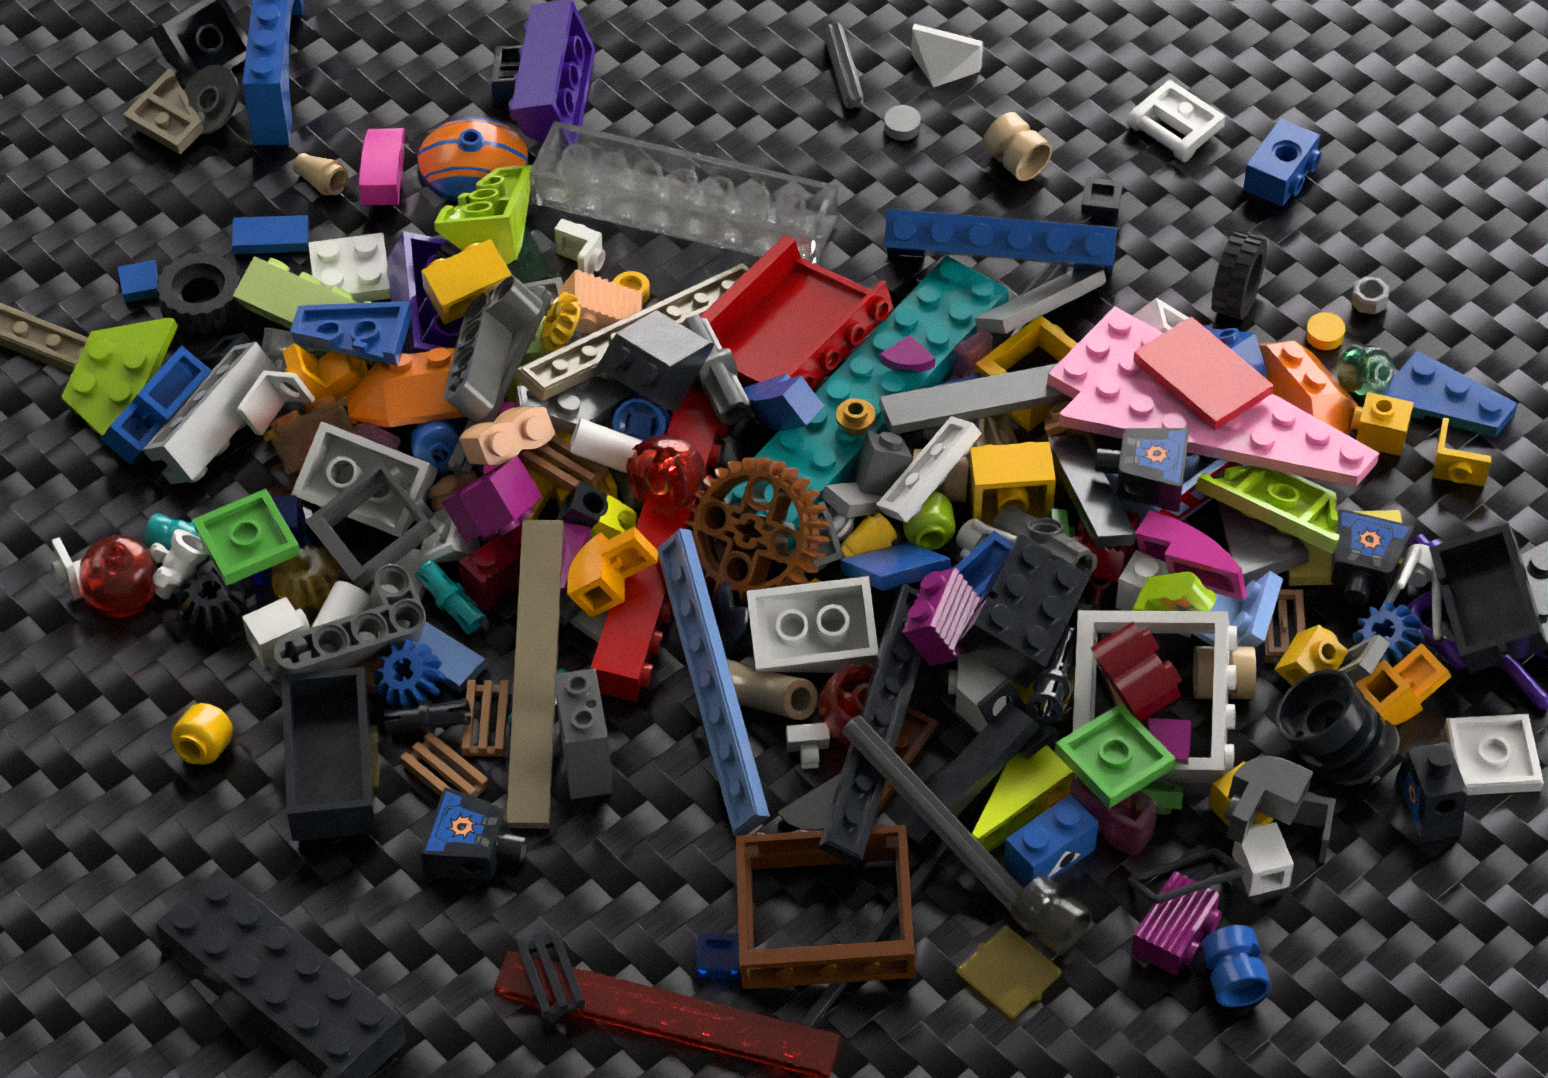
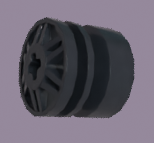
M1325 669L1315 671L1301 678L1285 693L1278 705L1276 714L1278 731L1300 753V756L1308 763V766L1323 780L1332 782L1344 781L1365 772L1378 760L1386 746L1388 729L1385 720L1375 710L1374 706L1365 699L1364 694L1354 682L1342 671Z

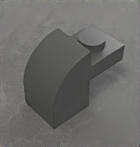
M1259 757L1244 763L1233 775L1228 798L1232 800L1224 817L1230 820L1226 837L1242 844L1259 812L1291 825L1307 795L1313 771L1279 757Z

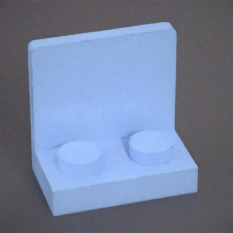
M1271 571L1259 580H1252L1246 585L1247 596L1244 601L1216 594L1215 604L1210 611H1228L1230 626H1237V646H1253L1255 649L1265 641L1283 578ZM1193 634L1214 646L1215 634Z

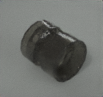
M1040 875L1031 881L1020 893L1013 904L1010 917L1026 931L1038 932V940L1059 956L1068 952L1082 938L1091 923L1093 913L1073 896L1065 898V891L1048 876Z

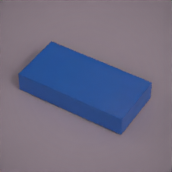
M308 215L233 218V254L308 252Z

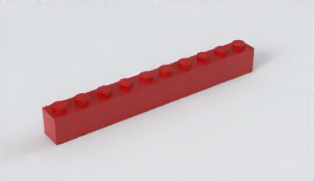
M694 384L691 385L677 412H673L636 529L656 549L678 529L691 530V527L684 525V522L694 520L695 513L688 510L687 506L699 505L700 499L694 495L695 491L707 492L708 489L703 479L713 478V475L708 473L710 467L717 468L722 452V445L718 444L719 438H727L730 425L728 426L727 423L719 422L705 392L697 391ZM659 557L657 563L625 579V602L609 609L590 669L596 668L600 694L637 702L641 687H649L654 667L653 664H649L651 654L659 655L664 632L659 631L661 622L669 623L672 614V605Z

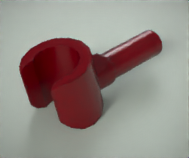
M1090 577L1089 581L1093 587L1091 604H1098L1100 609L1104 593L1113 587L1114 582L1108 581L1104 585H1097L1095 578Z

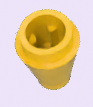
M877 513L873 517L867 515L840 546L844 558L890 547L892 546L891 542L897 538V534L890 522L881 513Z

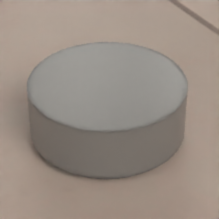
M898 105L886 112L884 130L889 137L905 141L919 134L921 116L915 108L907 105Z

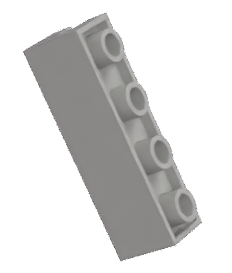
M257 342L233 346L142 449L151 461L163 460L168 465L162 474L170 484L194 483L202 478L208 470L206 465L213 457L220 455L229 447L231 443L229 439L237 430L248 425L237 412V407L263 370L280 372Z

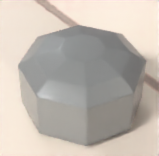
M1365 276L1354 282L1351 304L1360 313L1377 314L1387 307L1389 286L1380 278Z

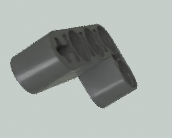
M514 275L506 277L478 296L470 304L463 318L443 397L473 423H477L485 418L495 405L513 334L530 323L537 316L543 305L542 299Z
M386 564L378 569L370 592V601L373 609L279 639L275 644L270 664V672L274 680L281 684V675L346 669L379 658L378 655L387 656L392 654L391 644H397L402 649L406 639L417 643L421 637L426 614L407 570L397 564ZM393 585L399 592L389 593L381 586ZM407 620L411 622L414 627L408 629L399 626L396 621ZM370 632L376 639L364 640L358 633ZM331 644L338 651L334 653L325 652L320 648V645Z

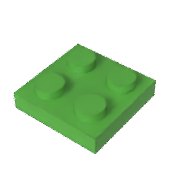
M266 489L192 519L196 534L226 586L300 555L299 544Z
M1121 703L1056 742L1055 754L1109 809L1174 769L1176 760Z

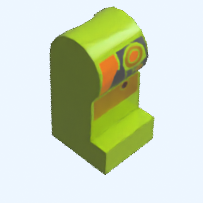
M1192 572L1151 576L1147 578L1132 610L1210 611L1215 604L1216 594L1211 589L1204 587L1200 579Z

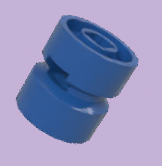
M647 398L630 399L622 403L616 410L613 418V430L648 442L656 447L665 440L671 416L667 408Z
M1243 925L1227 926L1215 930L1205 937L1201 943V950L1206 967L1213 970L1210 981L1215 998L1220 1005L1226 1007L1246 1006L1257 1002L1268 994L1271 983L1266 966L1261 960L1262 953L1256 933L1252 928Z

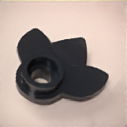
M725 581L714 591L711 605L726 659L737 660L743 649V637L747 629L749 608L735 607L731 582Z

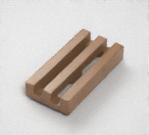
M556 435L543 446L531 451L526 449L521 454L523 464L568 491H571L579 483V480L568 474L576 475L593 487L608 475L607 466L572 454L570 452V443ZM544 456L545 458L559 465V469L540 457Z
M1280 589L1277 598L1280 647H1274L1273 619L1271 618L1267 635L1263 642L1265 663H1273L1274 658L1281 659L1289 647L1286 600H1293L1295 635L1305 630L1303 590Z
M467 680L466 699L469 701L471 713L465 714L466 716H471L470 725H463L462 756L504 757L509 681L500 680V685H493L492 680H484V685H476V680ZM476 696H482L478 746H472ZM492 696H499L495 746H488Z
M433 733L425 735V742L422 744L417 742L412 746L413 752L410 754L405 752L400 756L401 765L440 797L444 787H450L419 763V760L423 759L439 772V775L455 785L464 794L476 798L489 787L486 776ZM437 756H439L442 760H444L448 765H450L453 769H455L459 774H461L464 778H466L470 783H468L465 779H463L459 774H457L454 770H452L448 765H446L443 761H441Z

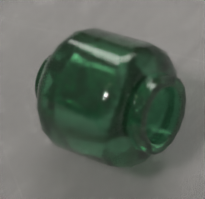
M1363 344L1351 345L1343 351L1338 359L1336 376L1340 386L1349 393L1366 396L1367 392L1380 395L1387 390L1392 382L1394 364L1391 356L1384 349Z

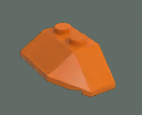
M1296 341L1260 343L1259 347L1268 374L1265 378L1274 385L1272 394L1349 436L1355 407L1358 404L1320 360Z
M434 348L430 351L412 354L401 353L398 365L377 361L347 394L349 422L352 424L365 423L371 426L395 427L466 417L443 397L455 348Z

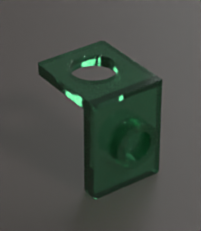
M529 228L524 230L523 243L517 259L507 264L511 274L523 284L535 282L550 274Z

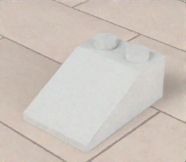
M869 576L747 591L756 672L844 673L873 669L878 654V644Z

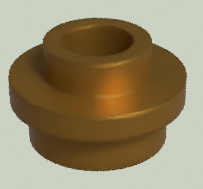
M848 399L837 407L836 422L844 433L851 436H860L867 433L875 422V409L869 402L863 399Z

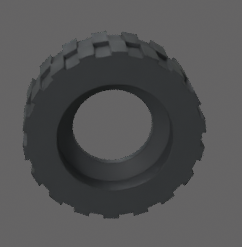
M1239 231L1232 233L1224 248L1216 272L1211 298L1212 312L1241 320L1247 317L1257 295L1267 255V240L1265 238Z
M206 252L185 254L184 257H177L172 260V263L168 266L166 265L162 269L163 273L158 276V286L156 288L162 316L173 318L178 325L177 330L180 332L186 331L187 334H209V332L215 330L217 332L227 324L230 325L241 312L242 305L233 297L241 281L236 266H233L226 257L222 258L219 254H208ZM199 283L215 284L219 289L218 296L203 303L185 302L181 296L184 289Z

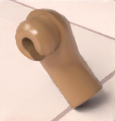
M473 469L469 474H463L462 476L455 474L446 475L428 490L427 499H431V508L434 511L444 509L441 503L457 489L477 479L475 470Z

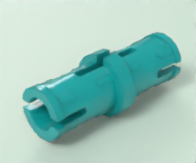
M433 559L426 561L418 568V572H415L414 577L436 599L435 604L441 611L446 610L458 622L466 634L476 631L483 624L482 622L486 620V616L464 594L465 589L459 582L455 584Z

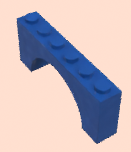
M252 0L243 89L253 145H290L292 126L289 89L291 15H303L304 0Z
M887 209L884 248L887 254L916 257L932 255L991 257L1055 264L1073 269H1104V272L1113 273L1117 227Z

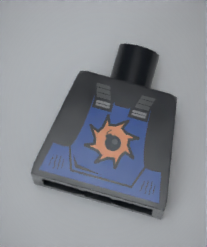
M1128 428L1123 434L1121 451L1097 448L1095 472L1118 474L1116 495L1119 498L1179 512L1189 428Z
M1338 508V521L1335 532L1339 534V540L1336 550L1332 554L1331 582L1336 586L1345 587L1344 599L1353 605H1364L1368 601L1369 594L1385 596L1389 593L1399 573V569L1403 565L1407 549L1410 547L1414 526Z
M1443 742L1408 750L1398 770L1396 780L1420 842L1426 843L1461 836L1467 791L1450 745ZM1440 803L1439 810L1436 811L1435 808Z
M444 787L421 851L424 876L490 880L494 877L500 858L516 862L523 861L527 849V838L508 834L507 811L502 807Z

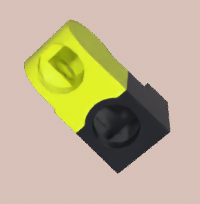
M580 480L564 497L556 520H563V523L588 526L591 529L592 538L602 533L609 540L636 527L638 516L633 509L622 504L621 501Z

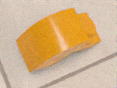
M295 343L282 351L287 366L285 372L296 373L315 397V401L312 404L302 403V405L315 410H329L347 406V394L369 371L366 360L361 357L330 351L318 360Z
M636 527L609 540L600 533L589 540L573 559L568 572L567 595L590 618H593L625 602V579L657 563L658 550Z
M1421 643L1393 668L1383 659L1377 664L1371 675L1359 680L1355 685L1384 720L1389 721L1392 725H1398L1421 712L1423 708L1420 703L1451 678V675Z

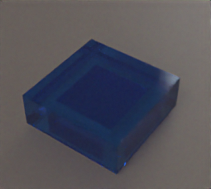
M698 933L697 978L740 979L738 933Z

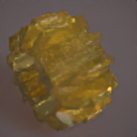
M310 542L304 549H300V555L272 566L271 584L278 598L287 597L292 606L295 605L298 609L303 610L307 605H312L317 609L318 603L321 600L326 601L334 583L340 581V570L337 561L334 560L325 546L316 549Z

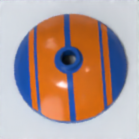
M464 117L439 126L425 138L418 153L419 173L426 186L439 196L458 202V196L462 193L476 191V183L495 168L528 165L527 147L521 135L511 126L486 117Z

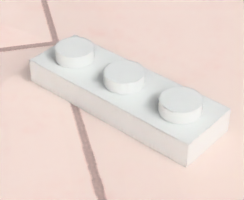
M951 416L876 504L885 515L907 523L911 517L920 511L922 504L935 488L945 482L948 473L956 463L970 452V447L973 446V443L982 434L972 422Z

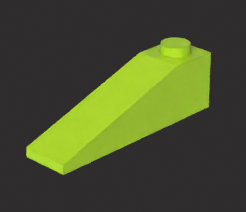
M532 165L495 168L476 183V191L462 193L458 196L459 204L455 208L454 206L447 205L440 210L434 223L435 231L462 251L473 243H483L491 239L506 265L516 260L523 243L533 176Z

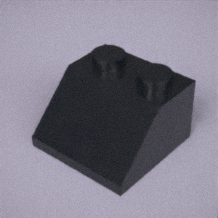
M197 0L148 30L165 60L188 81L199 70L209 65H221L231 69L246 58L248 36L226 0Z
M655 310L617 332L597 368L650 401L676 413L715 344L660 311Z

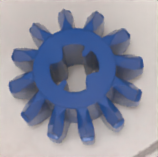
M1385 601L1380 612L1375 607L1370 606L1369 611L1372 616L1369 619L1358 618V624L1362 629L1353 633V639L1357 644L1375 635H1380L1390 644L1378 663L1385 659L1392 668L1417 648L1415 645L1425 642V635L1419 630L1422 627L1419 618L1416 615H1411V611L1407 606L1401 604L1395 608L1392 603Z
M406 639L402 649L397 644H391L392 655L389 658L385 655H378L379 661L384 667L373 671L374 677L380 681L376 686V690L381 696H386V702L392 707H398L400 704L402 708L412 707L416 702L420 704L421 701H426V696L430 693L433 696L440 695L439 689L434 685L437 682L446 680L444 673L438 670L443 663L436 654L432 655V649L425 643L417 646L413 640ZM411 671L413 675L410 679H407L406 675Z

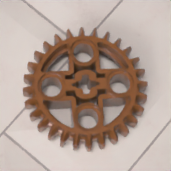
M745 457L742 462H728V469H715L717 480L713 478L703 479L708 490L707 492H694V495L701 501L699 505L687 506L688 510L695 513L694 520L685 521L684 525L693 528L692 536L702 572H707L704 577L706 585H715V591L723 582H731L733 601H741V604L748 606L747 591L810 583L805 572H819V569L812 562L814 558H825L826 554L818 550V545L830 541L829 538L820 535V529L829 526L830 523L818 518V514L825 511L827 507L824 505H814L813 501L820 495V492L816 490L806 491L811 482L810 479L798 478L799 470L792 467L786 468V463L783 461L775 460L772 462L770 458L760 457L757 460ZM748 482L745 486L741 504L726 500V496L738 485ZM771 484L774 495L772 500L767 503L764 493L766 487ZM791 502H793L797 510L800 527L785 521ZM723 509L726 514V522L720 528L717 522V515ZM758 510H759V511H768V514H767V515H766V514H756V513L758 512ZM754 526L762 534V537H758L750 527ZM793 535L796 540V549L790 555L787 551V541ZM714 537L728 542L722 560H720L717 554ZM745 549L756 550L755 553H754V552H744ZM745 560L748 565V574L742 579L739 573V566ZM772 560L788 565L782 574L769 581H765Z

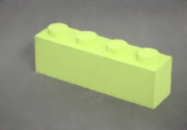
M255 256L233 294V297L246 310L288 329L292 328L299 305L358 303L352 300L353 296L339 287L333 286L331 290L320 286L321 281L308 273L301 272L297 276L289 272L290 268L274 258H270L266 262ZM365 359L366 363L372 366L374 360Z

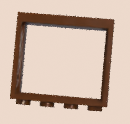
M885 824L872 827L863 860L861 861L896 860L901 940L755 950L752 870L846 864L847 862L818 849L824 830L808 831L801 829L787 833L765 834L758 832V835L736 836L739 966L743 989L916 978L906 825L885 826Z

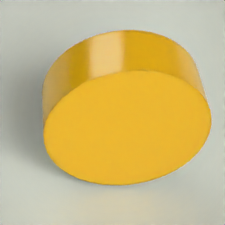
M627 271L614 278L615 285L621 284L622 287L627 286L628 289L634 288L635 292L641 291L642 305L648 301L650 297V284L645 275L635 271Z
M1322 312L1313 315L1308 320L1306 339L1313 347L1320 350H1332L1342 344L1345 335V324L1340 317L1332 313Z

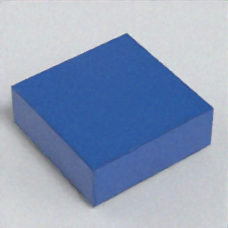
M155 260L118 267L124 303L158 297L156 288L158 286V272Z

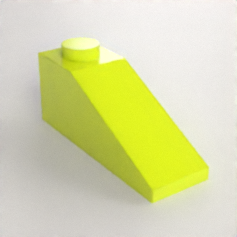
M1047 745L1029 760H1025L1016 753L1006 764L972 835L988 852L992 851L1006 841V838L1070 795L1073 771Z

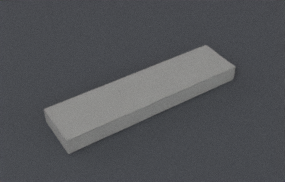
M1073 269L976 317L977 331L1006 334L1104 285L1106 282L1104 269Z

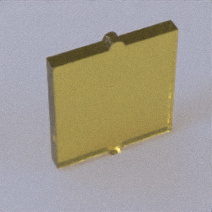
M1005 925L985 944L979 943L977 951L957 969V973L1009 1017L1014 1019L1032 1001L1041 1000L1042 992L1061 976L1062 970Z

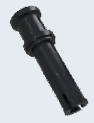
M1065 627L1046 668L1035 677L1033 683L1034 693L1029 696L1026 709L1029 716L1038 723H1056L1062 718L1064 713L1063 701L1068 698L1071 690L1068 676L1076 653L1077 631L1074 628ZM1045 702L1043 711H1040L1041 703Z

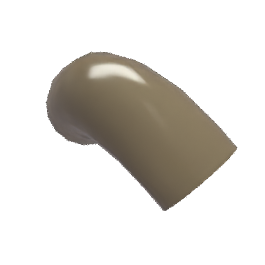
M727 659L740 706L797 720H803L814 712L817 706L818 694L812 682L777 672H756L754 666Z

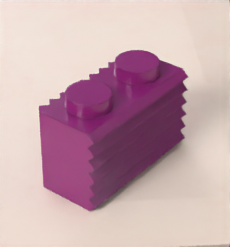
M956 568L941 572L934 571L924 577L920 583L921 589H919L918 598L910 608L907 618L908 622L904 624L905 628L902 630L930 666L957 660L961 649L956 644L969 619L974 614L973 611L980 597L976 596L977 592L972 591L973 587L967 585L968 581L963 579L964 575L959 574V570Z
M1178 871L1173 872L1160 894L1195 883V881L1188 879L1186 875L1181 876ZM1208 887L1163 903H1153L1133 935L1131 953L1178 976L1184 964L1191 967L1195 963L1201 951V943L1199 941L1203 937L1204 932L1210 934L1216 929L1222 912L1217 910L1220 894Z

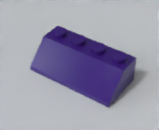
M573 0L531 5L529 19L524 24V45L519 49L520 65L518 72L514 75L515 90L513 99L509 101L510 117L513 121H517L523 135L566 154L574 155L577 154L596 49Z
M403 231L387 259L391 302L410 301L413 311L402 353L426 352L434 348H456L464 316L444 325L424 290L421 271L433 262L438 251L449 258L440 248L446 241L451 243L449 240ZM451 243V245H452L453 247H455L456 249H458L459 251L462 252L461 249H459L457 246H455L453 243Z

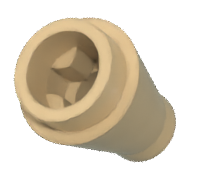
M306 153L298 155L294 161V172L301 175L323 195H337L343 191L347 184L348 172L340 161L310 156Z

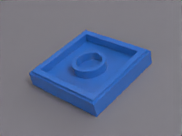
M906 542L840 559V569L842 574L850 578L869 576L870 586L885 591L900 587L903 583L908 585L922 581L931 572L951 569L950 558Z

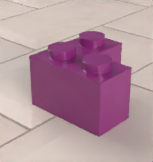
M516 456L457 489L441 503L466 543L478 536L484 542L496 534L502 536L521 524L520 521L534 513L531 506L543 496L519 457Z

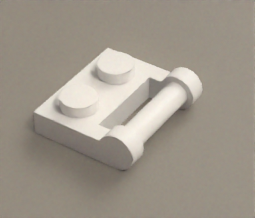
M1168 80L1130 112L1126 125L1135 131L1142 130L1174 151L1176 158L1182 162H1187L1197 148L1224 127L1226 116L1171 80ZM1155 115L1186 137L1183 139L1179 138L1149 117Z

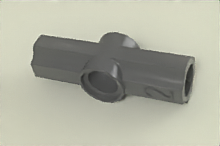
M699 315L687 317L681 325L715 344L693 382L696 390L705 392L719 422H725L728 426L741 422L746 415L751 413V403L738 380L737 365L732 352L728 348L722 349L707 318H701Z
M1013 505L1001 508L998 516L993 519L992 527L1017 537L1022 533L1051 551L1050 559L1053 561L1061 557L1089 575L1097 567V555L1093 554L1086 546L1064 535L1063 524L1058 520L1034 518Z

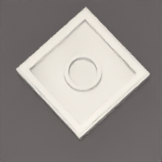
M1529 714L1446 718L1444 727L1447 742L1462 775L1467 795L1542 791L1544 782Z

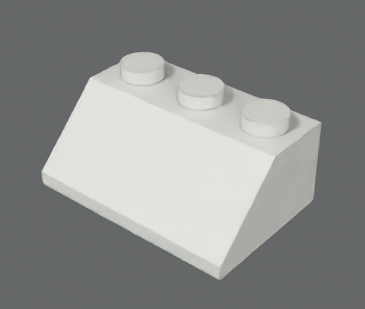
M321 421L291 495L323 507L382 461L389 471L397 467L411 486L405 491L413 501L421 497L426 502L428 490L434 483L438 469L430 463ZM388 485L347 516L397 537L402 536L415 520Z

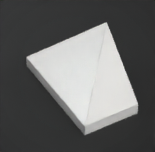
M914 24L912 28L911 54L933 87L980 72L982 67L983 41Z
M444 508L434 512L435 516L429 520L436 529V532L423 541L418 560L421 564L430 559H433L436 563L462 560L481 546L478 537L467 543L464 541Z

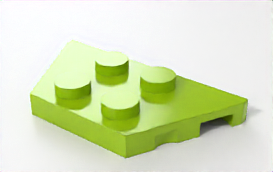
M163 318L91 331L61 398L76 415L82 417L95 433L103 436L109 426L158 372L178 325L173 318Z
M1251 465L1227 468L1224 477L1213 479L1208 473L1201 474L1198 477L1195 490L1241 511L1243 515L1249 518L1259 519L1272 525L1283 534L1293 535L1333 554L1339 540V534L1335 532L1338 521L1337 511L1335 510L1337 503L1335 492L1298 475Z

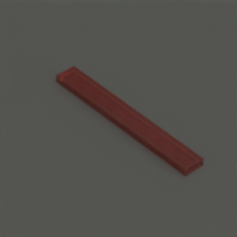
M508 950L494 985L495 994L538 1005L519 953ZM531 956L549 1006L557 1005L540 958ZM552 962L566 1001L573 1000L559 963ZM572 967L584 997L585 1007L568 1012L570 1014L819 1078L830 1077L841 1043V1035Z

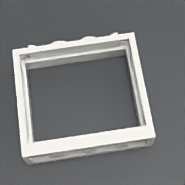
M1078 610L1073 732L1094 720L1097 662L1090 648L1097 644L1098 633H1115L1129 623L1134 622L1140 631L1147 628L1150 633L1215 634L1211 758H1189V765L1175 762L1174 769L1153 782L1214 783L1226 774V769H1233L1235 759L1234 744H1227V729L1235 730L1236 710L1235 704H1228V690H1236L1237 670L1236 665H1229L1230 651H1237L1238 642L1237 626H1230L1228 611ZM1073 772L1075 781H1081L1080 778Z

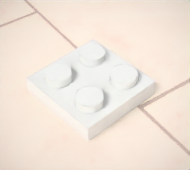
M383 233L309 242L312 275L321 281L320 286L331 290L333 286L339 287L353 296L352 300L358 303L365 300L391 299Z

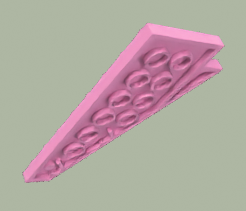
M1114 307L1048 373L1047 384L1073 399L1059 413L1058 424L1063 427L1123 439L1124 431L1128 428H1189L1188 453L1356 487L1378 461L1379 453L1274 394L1214 431L1133 362L1136 350L1164 333L1117 307Z

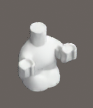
M177 529L174 531L171 538L172 548L170 551L162 544L156 542L147 552L149 561L163 563L153 576V582L158 586L155 592L163 599H169L175 588L183 585L184 579L190 580L195 575L196 566L202 563L208 556L199 537L184 530Z

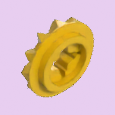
M563 292L558 298L553 300L550 310H547V316L542 322L543 329L540 332L542 348L554 352L564 347L572 338L580 317L579 300L576 295Z

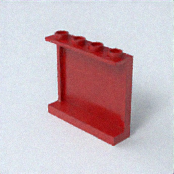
M784 235L699 317L707 318L722 349L728 348L732 352L737 365L738 380L748 385H753L787 373L790 378L801 375L813 390L881 321L887 318L894 308L885 281L881 280L872 290L802 258L796 240Z

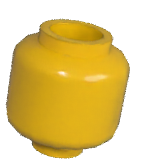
M199 703L192 705L173 727L171 739L175 751L181 759L191 764L206 765L213 763L230 743L233 727L227 715L220 708L211 704Z

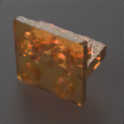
M333 394L305 407L307 414L301 417L298 411L295 410L269 423L272 430L263 436L266 442L272 441L287 475L302 469L321 421L357 435L344 406L349 404L346 397L336 401Z

